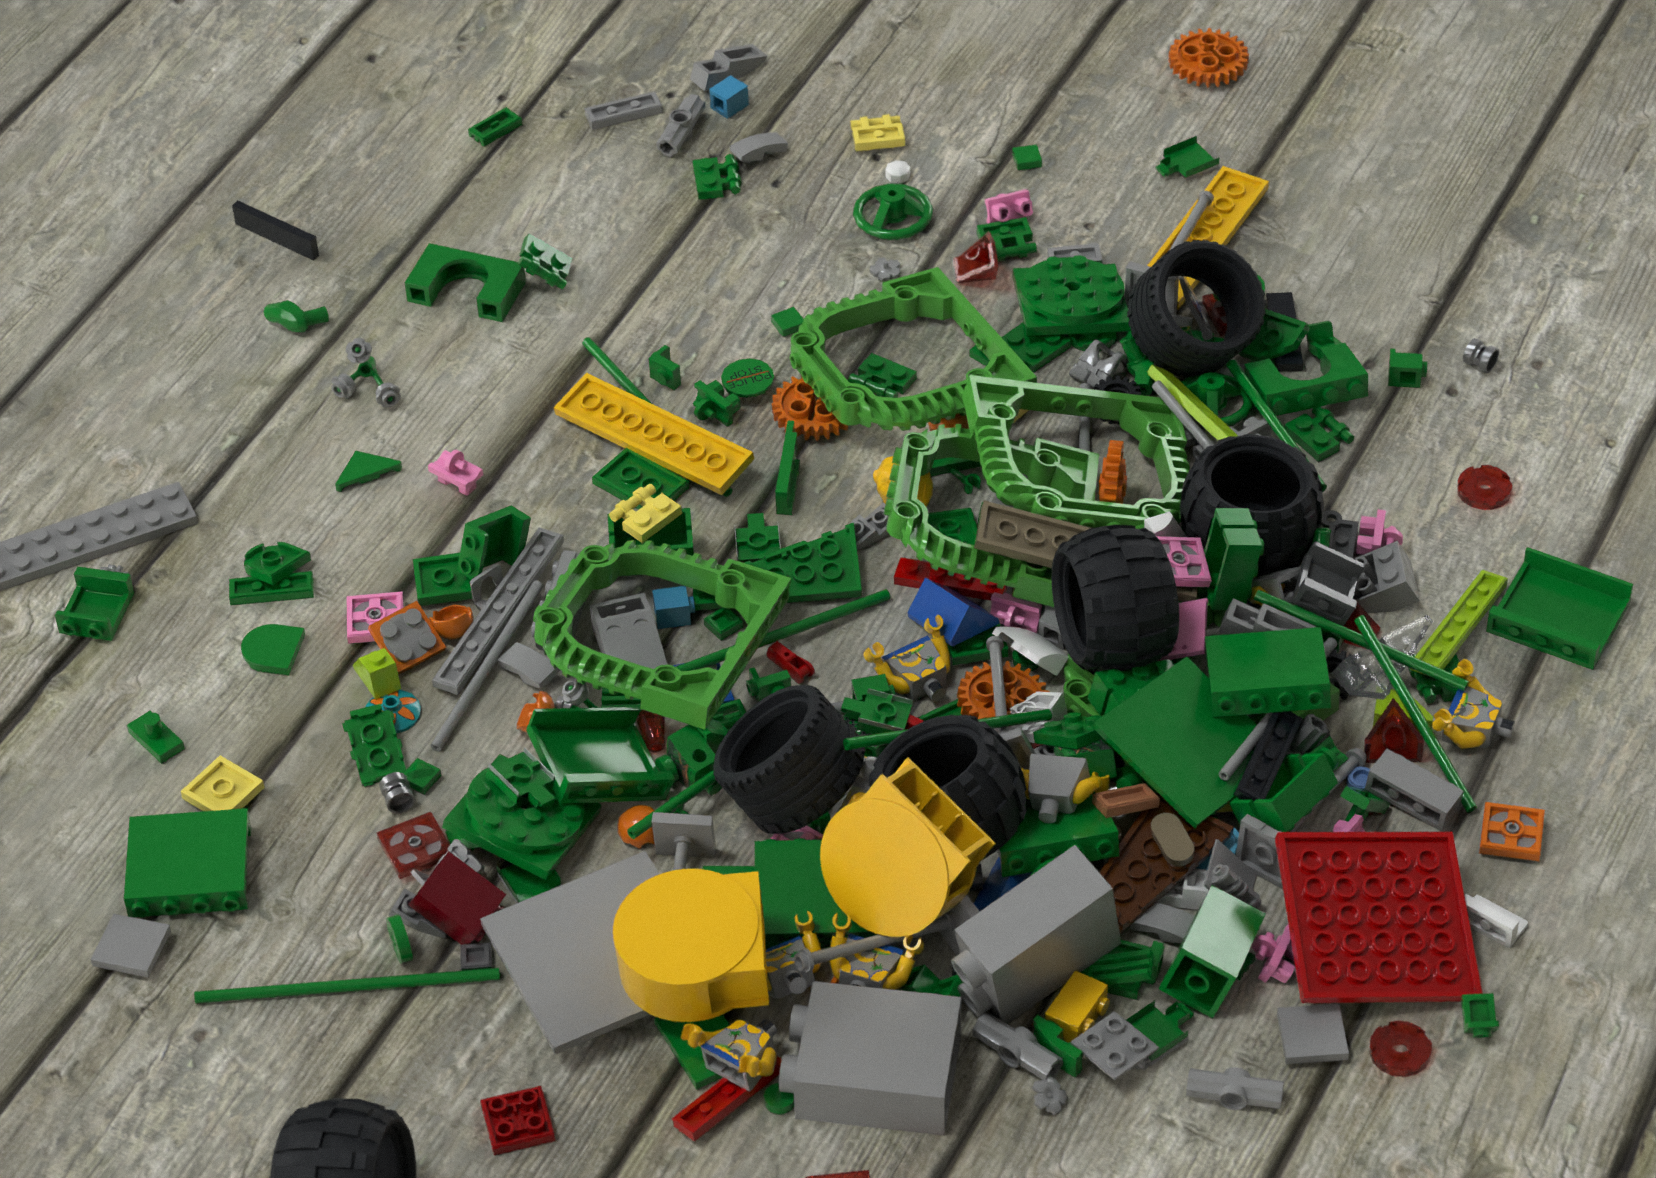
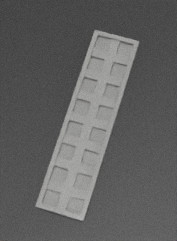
M176 482L1 541L0 591L198 524L197 516L180 483Z

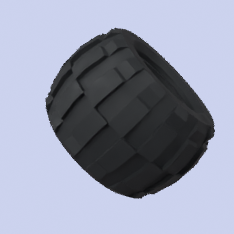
M1244 434L1218 440L1216 445L1208 446L1200 453V456L1195 460L1184 480L1180 501V517L1183 532H1185L1187 537L1201 538L1202 546L1205 550L1216 508H1249L1252 519L1257 523L1259 538H1262L1264 542L1263 555H1259L1256 577L1270 572L1295 568L1296 564L1303 560L1312 546L1316 528L1321 527L1324 500L1318 472L1314 464L1306 460V455L1302 451L1288 445L1285 441L1273 437Z
M1108 525L1083 531L1072 536L1069 541L1062 542L1059 545L1052 564V594L1055 614L1065 648L1071 659L1083 670H1093L1094 672L1111 669L1120 671L1130 670L1133 667H1142L1157 662V660L1168 656L1172 652L1179 633V603L1176 583L1167 553L1160 540L1147 528L1136 529L1135 526Z
M947 715L921 722L896 737L881 752L873 764L874 769L869 775L870 787L881 774L886 778L893 775L909 757L996 843L982 860L1005 845L1017 832L1018 826L1024 820L1027 811L1025 807L1027 801L1025 791L1027 789L1020 763L1010 745L994 728L991 729L986 722H979L977 717Z
M333 1098L309 1104L308 1107L296 1109L283 1125L273 1152L270 1178H416V1156L413 1139L402 1116H399L397 1111L385 1109L383 1105L361 1099Z

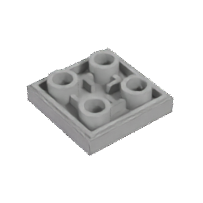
M113 914L90 959L92 966L149 978L171 933L170 925Z
M1339 1004L1277 1008V1018L1286 1064L1348 1060L1349 1052Z

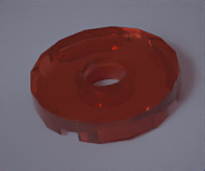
M1481 465V468L1474 469V466L1464 470L1457 480V494L1460 499L1470 507L1480 510H1493L1502 507L1509 501L1512 495L1513 487L1510 477L1498 467ZM1480 485H1487V486H1489V487H1491V488L1484 489V488H1481V487H1479V486H1480Z
M1391 1021L1389 1025L1383 1027L1381 1025L1376 1028L1370 1037L1369 1055L1371 1060L1381 1071L1389 1075L1399 1077L1416 1075L1424 1070L1431 1060L1432 1043L1430 1038L1428 1039L1425 1031L1420 1026L1411 1022ZM1398 1044L1404 1045L1408 1050L1399 1052L1393 1049V1046Z

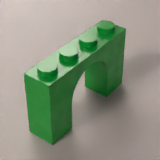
M429 243L406 279L405 289L407 302L431 307L442 288L448 283L462 278L480 280L485 284L476 298L479 317L503 323L526 284L525 268L518 265L516 261Z
M1346 343L1320 348V371L1323 373V376L1316 379L1295 380L1287 378L1277 370L1270 359L1244 364V373L1276 416L1368 397V373Z

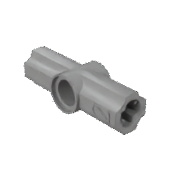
M690 94L689 97H685L680 107L670 113V122L657 141V149L664 156L672 157L673 154H677L682 144L692 138L693 127L705 109V101L699 95Z
M983 1013L977 1019L972 1029L973 1036L995 1049L1001 1060L1010 1067L1016 1068L1020 1065L1039 1078L1046 1080L1048 1077L1056 1078L1063 1065V1058L1038 1044L1036 1037L1027 1028L1019 1026L1014 1029L990 1013Z
M1190 1068L1186 1096L1218 1100L1222 1106L1232 1110L1243 1109L1246 1105L1280 1109L1284 1081L1251 1077L1246 1070L1241 1068H1229L1224 1073Z

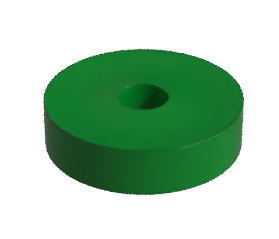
M400 915L387 917V927L400 964L412 961L413 954L409 938Z

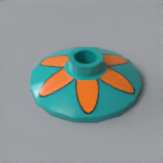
M403 690L395 691L378 699L372 697L365 706L381 704L382 711H393L395 718L393 723L396 734L413 727L421 715L419 700L412 693Z

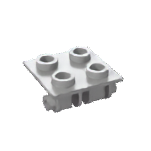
M1216 839L1204 886L1209 890L1213 885L1257 909L1262 901L1260 900V895L1253 890L1256 873Z
M1115 1011L1070 1043L1072 1046L1082 1050L1083 1055L1114 1080L1133 1067L1136 1069L1141 1068L1142 1070L1147 1069L1151 1063L1148 1057L1159 1049L1155 1043Z

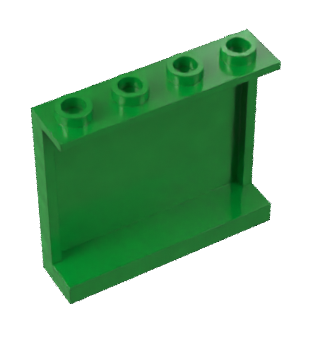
M1527 547L1524 562L1498 607L1493 605L1488 613L1486 632L1593 670L1630 605L1633 584Z
M1321 627L1205 636L1206 662L1209 672L1213 717L1331 708L1330 680Z
M639 707L534 709L526 731L541 763L555 776L552 787L560 804L660 801L667 799L675 779L671 771H658L635 724L640 712Z
M1093 792L1082 803L1078 804L1075 812L1071 814L1058 813L1054 823L1042 822L1038 818L1040 811L1032 809L1031 802L1027 799L1025 803L1027 811L1024 820L1017 828V832L1005 845L997 850L1001 863L1002 877L1033 872L1044 861L1052 858L1056 859L1074 845L1089 862L1119 856L1118 830L1112 817L1106 818L1092 803L1093 794L1097 792Z
M248 808L129 817L124 902L128 917L144 918L147 916H172L176 914L248 909L246 873L248 836H251Z
M797 838L782 841L774 839L754 841L755 872H759L766 949L798 936L802 938L804 934L797 930L795 915H797L800 923H806L809 920L807 911L811 912L815 928L812 932L816 933L821 948H830L832 936H836V930L833 926V917L836 913H838L837 925L845 926L847 924L848 916L834 901L822 874L820 861L822 840ZM851 920L852 926L849 931L845 932L844 938H848L849 934L862 938H868L877 934Z

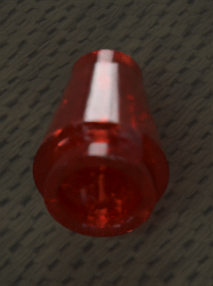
M642 710L638 715L637 724L650 752L662 751L665 748V717Z

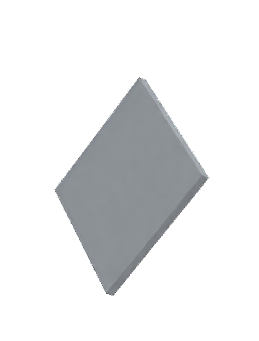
M646 851L480 918L483 929L554 1054L649 1015V1013L638 1007L624 990L620 979L613 940L614 918L623 900L638 885L659 875L658 870Z

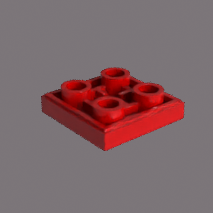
M541 1086L480 1100L494 1156L555 1141V1134Z

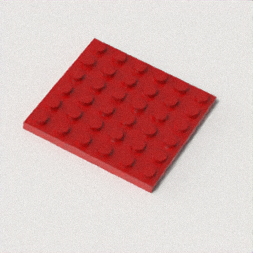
M1278 832L1276 834L1275 843L1301 1003L1461 1002L1463 994H1483L1453 832Z

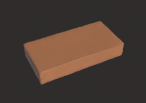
M1146 783L1095 793L1092 799L1093 805L1106 818L1157 808L1160 798Z

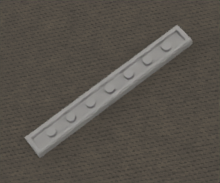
M540 527L537 529L432 679L433 687L459 695L503 631L533 581L539 579L564 543L562 534Z

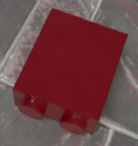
M448 851L408 905L459 944L465 945L470 944L473 940L479 943L486 932L481 925L480 918L502 910L504 907L500 903L506 896V893Z

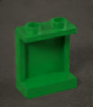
M510 505L465 523L457 571L472 580L482 573L483 568L502 560L512 566L526 546L531 517Z
M77 566L74 573L76 588L65 611L58 610L55 614L58 631L66 635L112 641L134 595L131 576L127 573Z

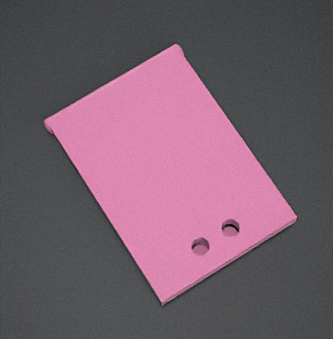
M1207 598L1179 603V633L1172 652L1157 661L1205 654Z

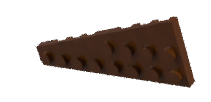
M1156 791L1155 794L1160 798L1159 807L1143 810L1119 844V856L1109 858L1099 872L1113 888L1120 934L1212 854L1216 839L1224 844L1231 838L1233 826L1211 816L1194 829ZM1171 813L1181 821L1194 844V858L1189 864L1180 867L1173 866L1164 858L1151 834V822L1158 814Z

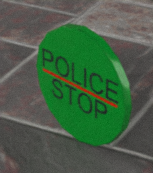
M739 359L730 363L723 370L721 375L722 386L728 393H734L738 397H756L772 387L774 382L773 370L767 363L758 359Z

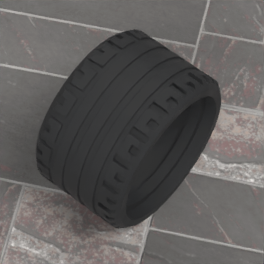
M1187 241L1170 249L1137 280L1129 296L1130 301L1127 305L1129 308L1127 312L1128 324L1131 328L1132 337H1134L1135 343L1140 347L1141 352L1151 362L1155 363L1157 367L1174 373L1177 376L1189 377L1202 375L1203 373H1214L1222 368L1255 340L1264 323L1263 317L1266 313L1264 290H1262L1261 281L1258 279L1256 272L1251 268L1252 266L1245 261V258L1237 254L1235 250H1231L1228 246L1214 241ZM1168 277H1191L1202 282L1219 298L1227 318V330L1223 341H1201L1190 336L1180 328L1172 318L1165 299Z
M794 685L778 690L762 699L731 727L716 752L713 775L715 780L760 830L771 834L789 833L814 822L841 800L860 773L864 761L865 748L845 750L843 746L844 739L858 737L857 732L818 688L811 685Z

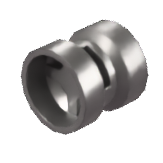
M1474 338L1469 342L1464 351L1463 362L1471 366L1475 364L1480 370L1489 373L1494 368L1500 352L1498 348L1494 346L1487 347L1482 341Z
M400 772L386 775L379 784L381 793L385 797L386 806L392 813L406 812L415 803V797L409 788L406 775Z

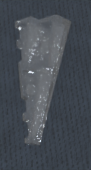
M1425 615L1381 637L1379 641L1413 656L1419 642L1426 635V631L1433 623V620L1428 615ZM1364 649L1344 659L1332 672V675L1348 694L1353 696L1383 700L1391 693L1390 691L1393 687L1373 652L1368 649ZM1391 660L1400 675L1406 666Z

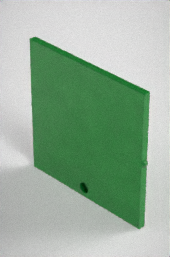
M1186 656L1143 688H1138L1135 694L1095 721L1092 728L1195 829L1236 797L1233 793L1254 749L1227 781L1222 780L1218 773L1257 724L1247 714L1213 717L1209 678Z

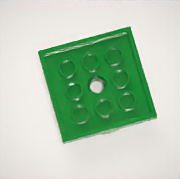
M1077 255L1062 258L1052 256L1030 268H1013L1012 278L1026 336L1131 331L1128 324L1129 318L1127 317L1128 307L1124 297L1125 287L1123 280L1118 275L1116 264H1102L1089 260L1085 256Z
M499 754L491 765H495L508 758ZM488 768L484 769L474 777L469 785L468 792L445 817L442 828L547 880L599 815L602 804L598 802L560 804L553 787L548 783L543 786L555 797L554 802L544 807L536 808L527 799L529 793L527 792L518 796L515 804L486 776Z

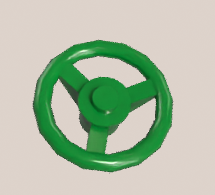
M889 183L875 186L863 192L854 204L852 215L857 226L868 235L879 239L899 240L912 237L923 231L932 220L934 208L928 196L919 189L906 184ZM876 198L880 202V206L871 225L865 220L863 209L868 201ZM908 215L921 217L917 223L907 228L898 230L884 229L888 223L902 222Z
M1203 373L1202 375L1189 376L1180 381L1217 416L1218 412L1226 408L1227 398L1241 395L1243 398L1242 407L1232 415L1220 418L1228 427L1244 420L1253 408V402L1235 377L1221 373Z

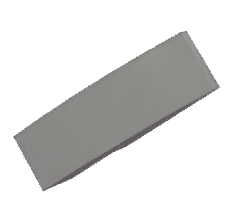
M753 44L715 50L713 59L694 62L690 80L702 90L708 91L730 75L736 79L745 76L766 61L767 55Z
M1233 598L1218 632L1226 635L1314 628L1316 626L1264 603L1260 610Z

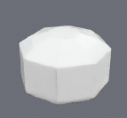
M895 160L887 164L885 170L886 178L891 183L901 184L909 180L910 166L905 161Z

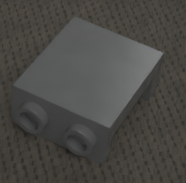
M1314 542L1302 560L1292 603L1344 626L1356 608L1357 600L1353 599L1357 580L1363 572L1365 564L1321 543Z

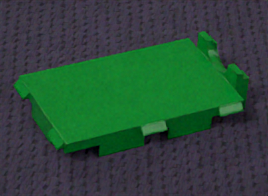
M381 704L350 711L351 719L345 720L342 726L344 732L348 734L352 751H350L351 758L356 762L362 786L365 787L380 782L383 777L390 773H404L406 767L401 751L403 746L401 739H397L393 720H395L393 711H382Z

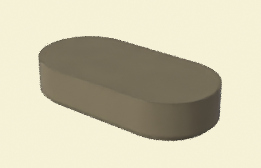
M1161 813L1155 816L1151 822V834L1166 861L1178 867L1189 864L1194 858V844L1179 818L1171 813Z

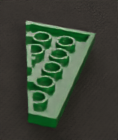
M854 522L845 525L843 530L834 533L831 531L823 533L821 538L813 541H801L764 555V559L753 563L750 560L744 562L748 565L790 577L791 585L787 603L862 597ZM693 589L695 611L722 608L716 603L714 595Z

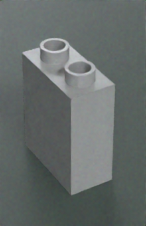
M1074 845L954 929L960 954L951 959V963L963 981L957 988L969 1009L977 1017L990 1011L995 1017L1009 1024L1064 985L1075 970L1082 972L1103 955H1106L1121 944L1113 888Z
M813 981L808 1006L794 1004L791 1013L789 1039L790 1042L801 1043L799 1054H784L780 1067L779 1091L794 1093L795 1119L945 1136L962 1035L961 997Z

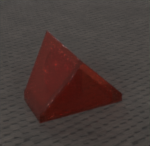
M989 231L959 257L953 258L957 283L996 279L998 272L996 246Z
M1393 698L1365 738L1364 753L1367 757L1366 763H1376L1386 749L1402 755L1411 762H1422L1424 738Z

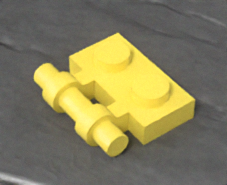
M885 114L880 118L870 119L865 116L860 117V120L850 121L856 151L905 146V136L900 115L890 116V114Z
M648 484L644 488L639 487L633 492L632 497L626 501H620L615 505V509L609 513L610 519L614 522L623 518V530L641 543L682 514L681 505L663 493L652 498L651 496L656 493V489L652 484ZM638 505L642 506L638 511L633 510Z

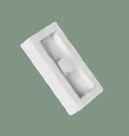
M1468 894L1465 895L1470 928L1510 949L1527 928L1528 921L1480 895H1475L1474 898Z

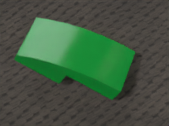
M1037 1015L1034 1018V1036L1038 1044L1063 1058V1065L1060 1069L1076 1078L1082 1071L1083 1051L1072 1046L1070 1042L1063 1041V1028L1059 1027L1058 1024Z

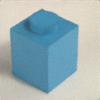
M731 75L709 89L710 108L727 119L749 105L748 86Z
M686 586L652 590L657 629L691 625L690 613H695L693 596L688 597Z

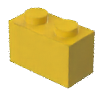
M1075 970L1045 1012V1019L1051 1020L1063 1028V1040L1071 1043L1072 1040L1094 1026L1099 1015L1103 1016L1106 1013L1110 1004V999L1107 998L1108 985Z

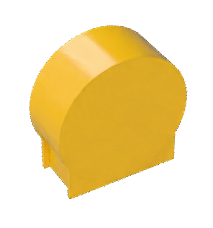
M908 757L893 775L886 778L881 774L864 795L843 807L832 817L823 834L820 861L822 874L831 896L840 909L847 916H850L851 920L873 933L890 937H902L923 930L958 905L972 886L976 866L996 843Z
M704 869L672 870L644 881L623 900L617 910L613 923L614 946L624 990L629 998L642 1010L669 1021L696 1022L720 1016L734 1008L769 1005L764 912L758 871L722 875Z

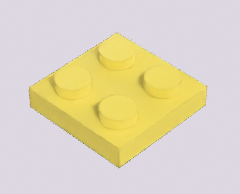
M220 755L181 790V796L183 800L202 811L242 809L265 787L262 779Z

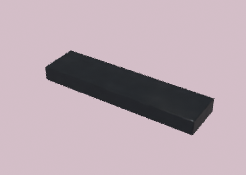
M236 201L232 205L235 225L313 261L319 256L315 235L241 201Z
M1292 292L1266 293L1267 310L1296 319ZM1301 345L1295 351L1274 358L1278 371L1303 370Z
M1291 711L1271 713L1233 793L1234 796L1241 800L1252 799L1253 802L1256 799H1266L1303 718Z

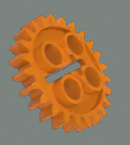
M1199 28L1196 34L1189 31L1188 36L1181 34L1180 40H1174V45L1170 46L1169 62L1170 68H1173V74H1179L1180 80L1187 78L1188 84L1197 81V86L1205 83L1207 87H1210L1211 83H1214L1219 87L1220 82L1228 85L1229 79L1237 81V75L1243 76L1244 70H1247L1249 53L1248 47H1244V41H1238V36L1230 37L1229 31L1221 34V29L1212 32L1211 28H1208L1207 32H1203Z
M802 375L799 380L792 376L791 383L784 381L783 388L776 389L777 395H773L772 413L774 421H778V427H785V433L788 421H794L797 437L803 434L805 440H808L810 436H814L815 440L818 441L820 435L830 439V433L839 436V429L848 430V425L842 424L832 412H829L820 397L816 400L814 390L808 383L804 382ZM814 410H815V415H814V418H813V420H812V413H813Z
M1110 440L1108 454L1107 457L1103 458L1102 473H1100L1099 501L1123 504L1127 490L1126 459H1123V441Z
M1006 661L1003 666L1007 715L1011 714V707L1024 702L1027 697L1035 692H1050L1045 690L1046 682H1039L1040 675L1030 676L1031 669L1028 668L1022 671L1020 670L1021 664L1019 663L1014 668L1010 667L1009 661ZM983 662L982 669L973 666V671H966L965 678L960 680L957 692V706L962 707L961 715L974 716L977 719L995 717L992 671L990 665L986 662Z

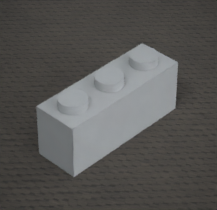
M1389 749L1384 751L1369 770L1365 786L1366 790L1440 831L1446 827L1458 811L1464 793L1462 789L1453 783L1441 779L1429 770L1421 768Z

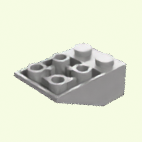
M1398 541L1354 558L1365 564V567L1357 580L1353 599L1357 600V604L1352 614L1393 612L1420 601L1411 560Z
M645 593L590 605L592 629L601 653L652 669L660 665H668L653 613Z

